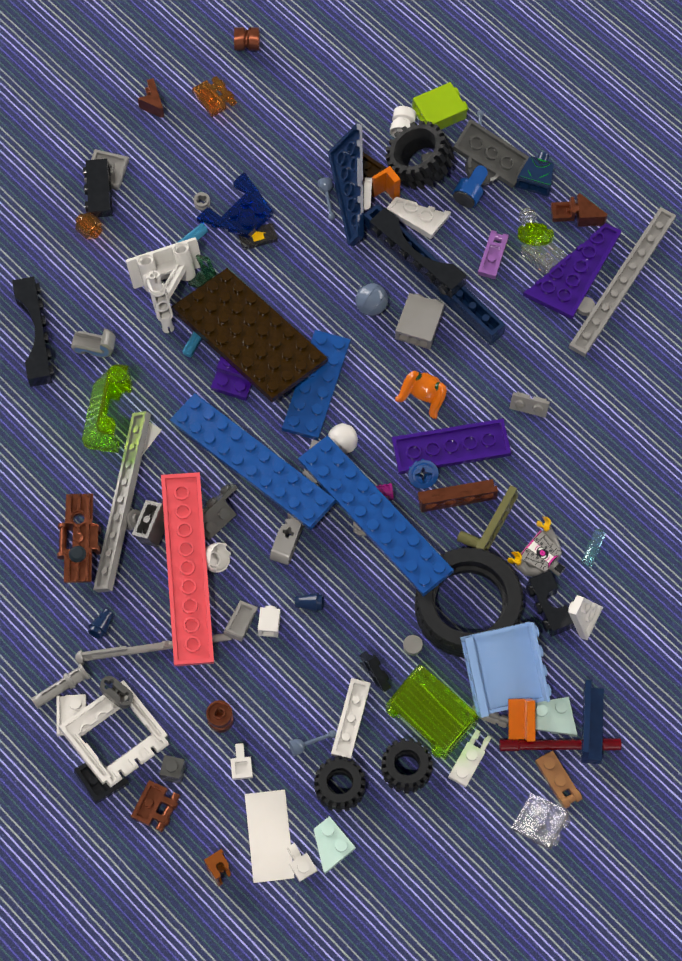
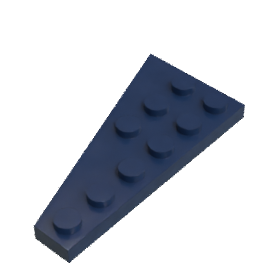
M358 123L328 151L349 246H355L364 237L362 124Z

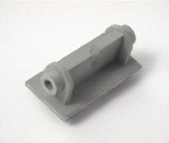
M517 391V393L513 392L509 409L546 418L550 401H547L546 398L543 399L535 396L532 399L530 395Z

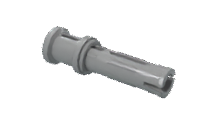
M80 663L76 669L70 673H64L62 679L32 697L31 700L38 709L67 689L76 688L75 685L84 679H90Z

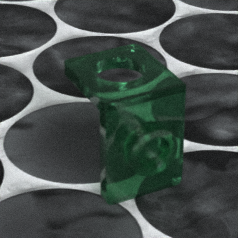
M197 254L196 259L201 270L188 282V285L194 288L203 286L216 275L211 260L208 257Z

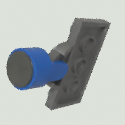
M470 119L453 146L454 151L467 159L465 172L468 178H461L452 192L453 198L460 205L473 208L483 195L481 185H489L496 179H499L513 188L529 156Z

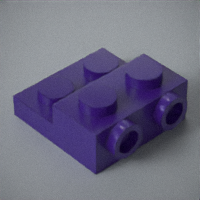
M221 356L216 367L217 372L211 384V390L246 401L252 384Z

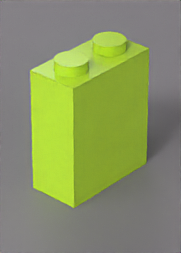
M451 82L414 97L412 102V108L416 111L420 121H424L425 124L428 121L432 122L433 125H438L440 129L466 119L468 106L465 101L461 100L458 89L454 88Z

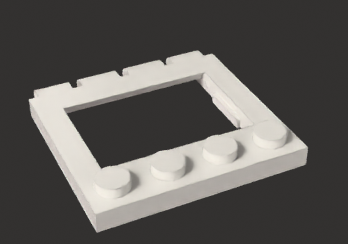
M124 680L121 683L134 696L130 707L143 725L151 732V735L109 766L104 768L98 756L81 739V736L120 709L106 696H100L59 726V730L102 784L107 783L109 787L122 780L119 772L126 777L139 766L135 762L136 760L142 765L155 756L151 750L152 748L159 753L169 745L166 740L168 736ZM120 695L121 702H123L124 700L128 702L127 695H125L124 697Z

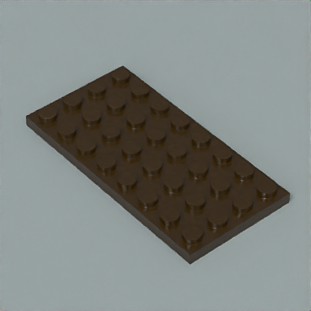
M228 268L172 306V311L272 403L328 361V358Z

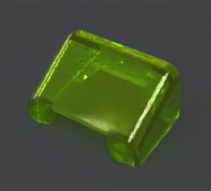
M113 365L94 382L82 434V441L86 448L114 453L119 452L120 442L116 440L115 436L116 423L107 414L111 399L120 400L123 393H131L133 384L129 366Z
M420 664L410 673L385 704L386 712L392 718L402 717L430 742L431 752L437 758L442 757L444 760L477 726L479 718L472 708Z

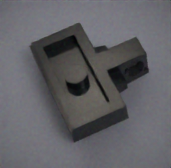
M366 651L359 655L362 660L360 662L362 669L370 674L375 685L384 692L391 688L388 683L389 677L384 670L380 669L379 665L381 663L376 655H370Z

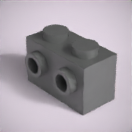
M146 500L131 535L142 544L158 547L165 531L163 504Z

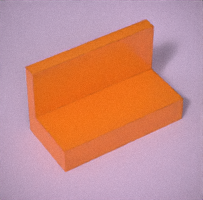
M391 166L372 177L373 198L384 191L393 200L395 197H400L401 179Z
M532 698L508 699V739H525L527 742L535 741V700Z

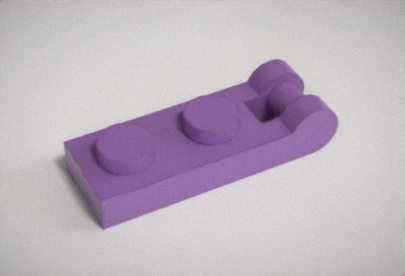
M491 230L478 275L496 279L508 242V234L504 233L501 235L497 231Z

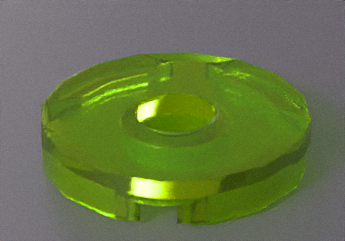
M526 223L525 226L521 225L517 229V237L523 243L542 246L552 242L554 232L551 228L547 229V226L541 223Z

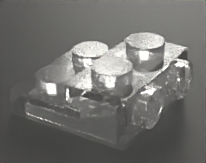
M531 793L515 820L512 829L530 838L534 843L551 850L552 846L558 845L561 838L559 833L562 828L568 827L570 817L566 808Z

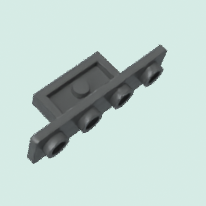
M226 484L220 489V494L216 498L212 497L206 502L207 506L203 509L204 535L206 540H210L237 515L225 501L238 488L236 484Z

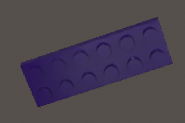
M504 419L394 436L391 439L398 474L408 473L409 467L415 461L422 459L431 460L437 468L511 456Z

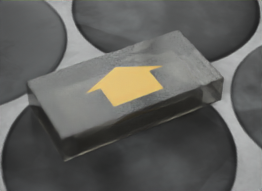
M273 223L238 232L243 251L278 241Z

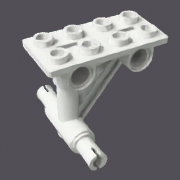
M195 237L126 260L133 288L136 289L144 286L145 290L150 292L156 317L161 321L162 330L165 333H169L168 327L171 332L174 330L170 298L180 280H192L196 275L195 269L203 266L198 242ZM168 278L166 283L163 284L161 280Z

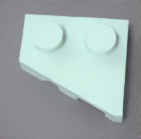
M330 816L314 828L322 869L326 874L353 852L356 847Z

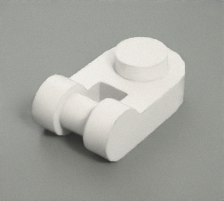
M367 177L363 181L364 211L369 210L371 207L372 178Z

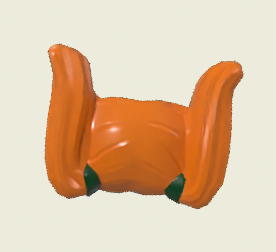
M412 371L406 376L399 395L395 397V401L403 402L412 394L415 398L430 403L429 415L433 419H437L438 411L445 399L447 389L437 377L429 373Z

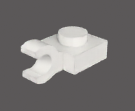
M243 743L235 744L236 758L231 759L232 779L253 778L251 756L245 757Z
M295 843L287 847L289 854L294 860L289 865L299 882L317 872L307 853L301 856Z

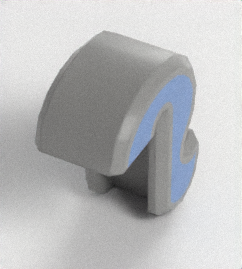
M105 328L103 335L77 331L74 333L71 348L79 354L87 352L97 357H108L113 353L116 336L112 331Z

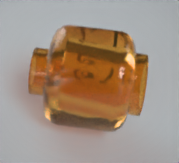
M92 213L80 214L75 220L76 231L85 239H96L102 232V222Z

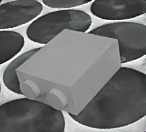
M409 293L395 331V339L431 349L444 312L445 303L437 299L425 298L420 294Z

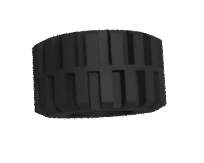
M402 738L400 742L396 740L392 746L389 745L386 748V752L383 754L381 763L383 779L385 783H389L388 786L391 789L393 787L396 788V792L400 793V790H402L404 794H408L409 791L414 793L417 792L418 788L422 789L425 783L429 781L433 766L431 753H428L426 746H421L422 743L420 741L415 743L414 739L409 738V741H405V738ZM401 757H411L417 761L419 769L412 775H402L396 770L395 762Z
M335 757V760L332 761L328 759L326 764L322 763L320 769L316 771V777L314 778L316 797L321 801V805L327 806L330 811L336 809V812H341L344 809L345 812L349 811L350 807L355 808L357 803L362 800V796L365 793V775L361 771V767L355 765L356 762L354 760L348 761L347 757H343V759ZM344 775L351 780L352 787L344 794H336L328 788V781L333 776Z

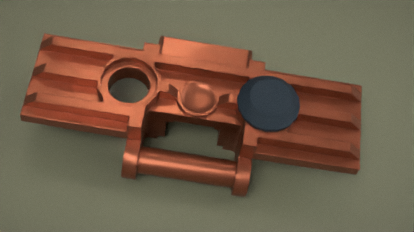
M66 494L65 523L58 524L60 533L59 552L57 553L58 559H64V583L92 582V552H95L97 555L101 554V547L98 545V535L101 534V527L93 523V494ZM78 515L84 517V521L80 524L74 522V518ZM67 530L73 531L71 549H67Z

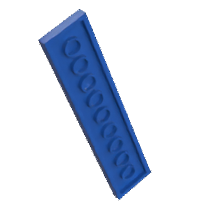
M196 393L171 417L170 422L309 530H312L336 503L332 496Z
M328 435L298 458V462L336 500V503L423 597L454 572L453 568Z

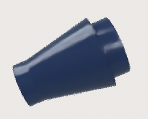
M313 593L296 596L295 608L315 612L323 610L324 595Z
M103 609L102 613L89 625L88 633L94 638L102 639L107 634L114 614L110 610Z

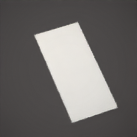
M285 790L245 794L253 883L294 878V872L289 865L293 860L287 850V847L291 845Z

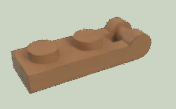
M553 750L535 760L536 765L564 809L570 807L571 803L582 800L580 792L574 786ZM568 790L570 795L565 797L563 792Z

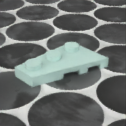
M569 697L553 699L550 702L542 701L535 703V731L577 737Z

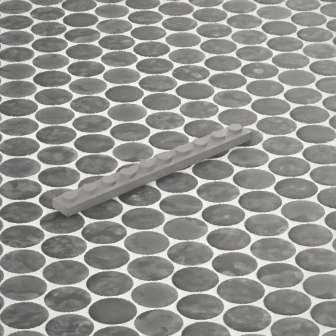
M662 207L659 208L570 343L569 349L583 357L586 356L674 222L675 214Z
M147 411L132 413L93 588L98 593L113 591L127 527V515L131 509L151 414Z

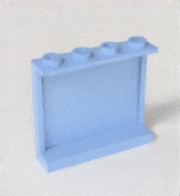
M534 622L520 623L460 637L476 716L483 718L491 713L508 710V699L532 698L535 700V703L542 701L550 702L549 696L552 693L550 685L546 682L547 669L542 663L543 649L538 644L539 630L537 625H534Z

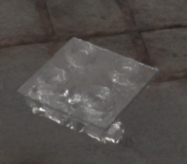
M543 234L521 246L522 256L531 264L535 262L534 267H538L543 274L549 273L552 267L567 256L561 248L557 247Z

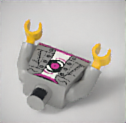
M543 517L544 525L541 521L536 523L539 528H543V531L540 530L521 553L511 552L515 559H507L508 563H515V566L525 576L535 577L550 570L557 576H560L566 569L565 566L558 562L562 554L561 546L550 526L551 520L548 517Z

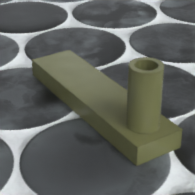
M510 485L481 539L460 531L457 541L472 548L489 551L518 498L517 488Z

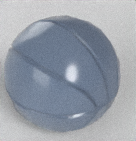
M365 284L356 294V306L365 315H378L385 310L388 303V295L385 289L378 284Z

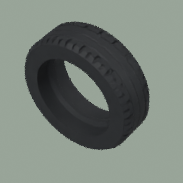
M469 547L458 548V550L453 549L440 555L454 570L447 578L461 573H473L487 578L499 589L502 597L501 614L493 626L481 632L519 624L523 610V590L518 576L515 575V571L510 565H507L505 560L487 550L470 549ZM444 581L424 597L416 589L415 615L422 633L436 648L442 649L443 652L450 655L454 654L456 657L464 658L460 637L481 632H460L449 627L440 619L435 606V597L438 588Z

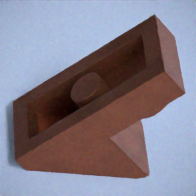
M154 78L148 79V87L145 88L147 96L138 98L139 108L162 118L164 117L163 106Z

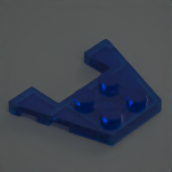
M243 172L233 182V186L244 193V195L223 216L218 215L207 207L196 217L198 223H207L211 227L217 229L220 227L230 233L250 238L273 215L270 206L247 174Z

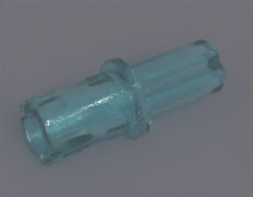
M595 529L590 542L586 545L587 549L581 560L582 564L589 567L593 566L597 553L601 551L600 546L606 534L602 529Z

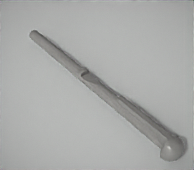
M224 633L212 635L213 643L232 640L231 637L224 635ZM166 640L160 643L132 647L121 646L86 652L80 650L76 653L75 660L78 664L84 665V661L173 649V642Z

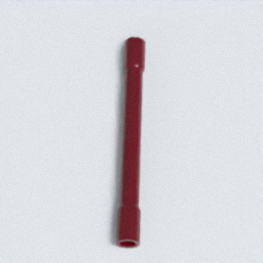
M603 738L602 750H621V738ZM500 739L499 749L500 751L581 750V740H535L527 742L526 740Z

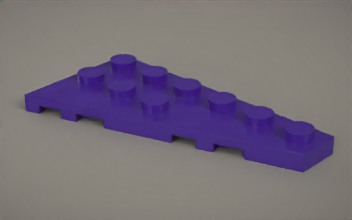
M605 223L587 241L580 244L574 252L568 254L550 269L549 273L542 279L540 278L530 289L524 291L523 296L565 317L573 319L622 231Z

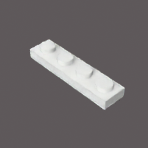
M351 678L331 756L347 757L348 760H351L371 683Z

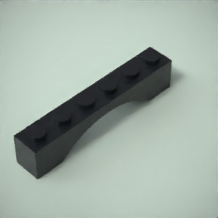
M384 207L370 220V233L375 238L381 239L388 249L394 250L401 260H406L414 271L420 272L427 282L433 283L438 287L440 293L452 298L466 284L467 275L454 264L433 261L415 251L403 236L399 219L387 208Z
M34 276L12 280L17 305L29 315L35 326L34 345L29 357L25 361L29 385L33 387L52 383L51 376H55L53 365L49 364V359H52L50 348L46 346V343H49L48 332H44V326H47L45 315H41V310H44L42 299L38 297V294H41L40 283H36Z

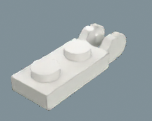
M477 729L470 742H467L448 776L449 779L465 788L481 762L485 749L492 738L487 735L483 740L481 748L474 746L475 741L480 736V731Z

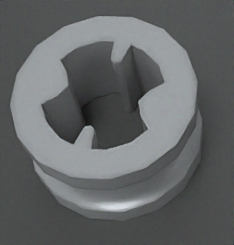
M199 192L194 196V206L197 210L204 211L209 208L210 197L208 194Z

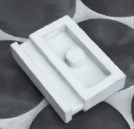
M86 694L57 696V737L64 736L59 730V726L86 707Z

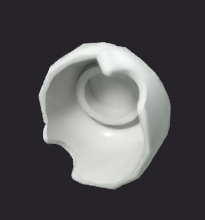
M341 423L335 425L329 431L328 436L345 454L352 452L357 447L358 437L351 425Z
M217 542L206 547V562L209 571L220 573L227 569L231 552L226 549L227 544Z

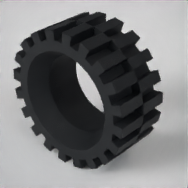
M419 121V125L413 122L410 123L411 127L409 128L406 126L402 127L403 131L401 133L397 131L394 134L396 138L390 139L389 144L391 147H386L387 154L385 158L388 166H391L401 179L400 183L405 187L410 186L411 189H416L417 185L420 189H424L425 184H428L429 187L433 186V181L437 180L439 182L442 180L441 175L444 174L446 176L448 173L447 167L451 168L453 164L451 160H454V154L452 153L454 151L439 126L433 125L429 121L427 124L424 121ZM423 148H434L432 155L426 161L416 166H408V162L414 153Z

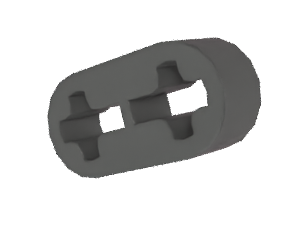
M106 676L101 680L100 691L110 701L122 709L129 708L132 705L134 696L126 686L113 676ZM105 683H113L112 688L114 690L111 688L105 689ZM120 695L123 696V697H124L125 695H127V696H128V702L125 701V700H124L123 702H121V701H120V699H121Z

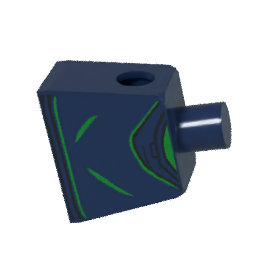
M540 152L538 158L533 156L528 158L518 175L516 188L549 197L554 163L548 161L550 157L548 153Z

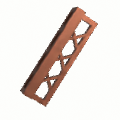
M493 479L421 491L417 495L421 512L496 500L498 489L497 486H494Z

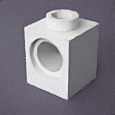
M275 606L260 607L258 636L278 638L280 609H277Z

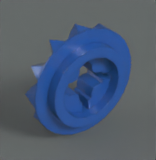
M422 459L415 461L409 467V481L416 488H429L438 479V468L431 460ZM422 468L425 469V472H428L424 475L423 480L420 474H418L421 473Z

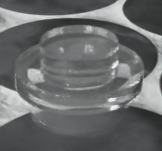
M525 208L519 213V221L523 225L532 224L537 218L536 212L531 208Z

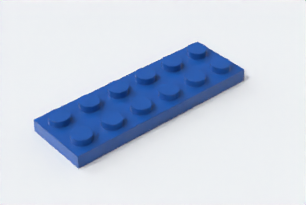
M315 330L311 343L328 358V361L296 385L282 431L319 440L351 339Z

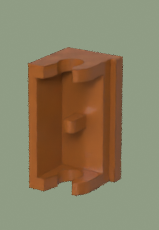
M220 849L204 859L205 866L218 887L221 886L223 883L220 873L225 871L228 877L231 876L223 850Z

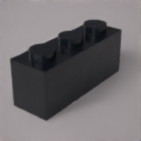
M107 158L86 160V167H83L84 178H87V184H84V192L88 196V201H85V210L89 212L91 218L113 216L109 161Z

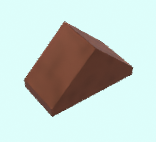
M579 193L576 199L579 208L578 214H576L578 227L603 226L606 223L608 214Z

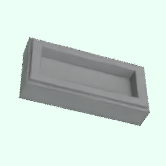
M240 600L224 630V635L242 642L258 611V607Z

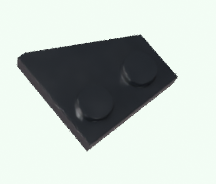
M86 763L74 769V773L95 805L129 785V781L125 778L112 787H109L107 783L102 784Z

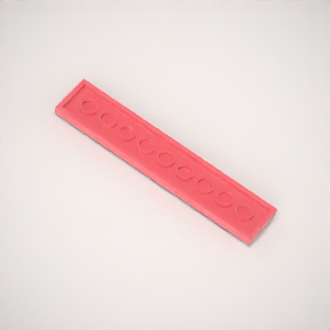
M200 472L161 475L174 667L214 664Z

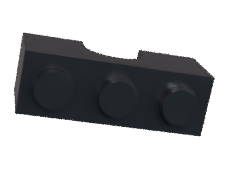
M551 571L529 578L526 590L529 597H533L535 601L534 608L537 614H541L543 618L542 625L544 630L549 632L552 637L573 629L574 623L568 612L567 605L555 608L548 603L547 599L557 594L558 586Z

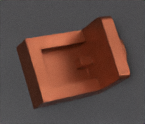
M570 197L569 202L551 203L552 222L574 221L575 214H578L579 211L578 203H575L574 197Z

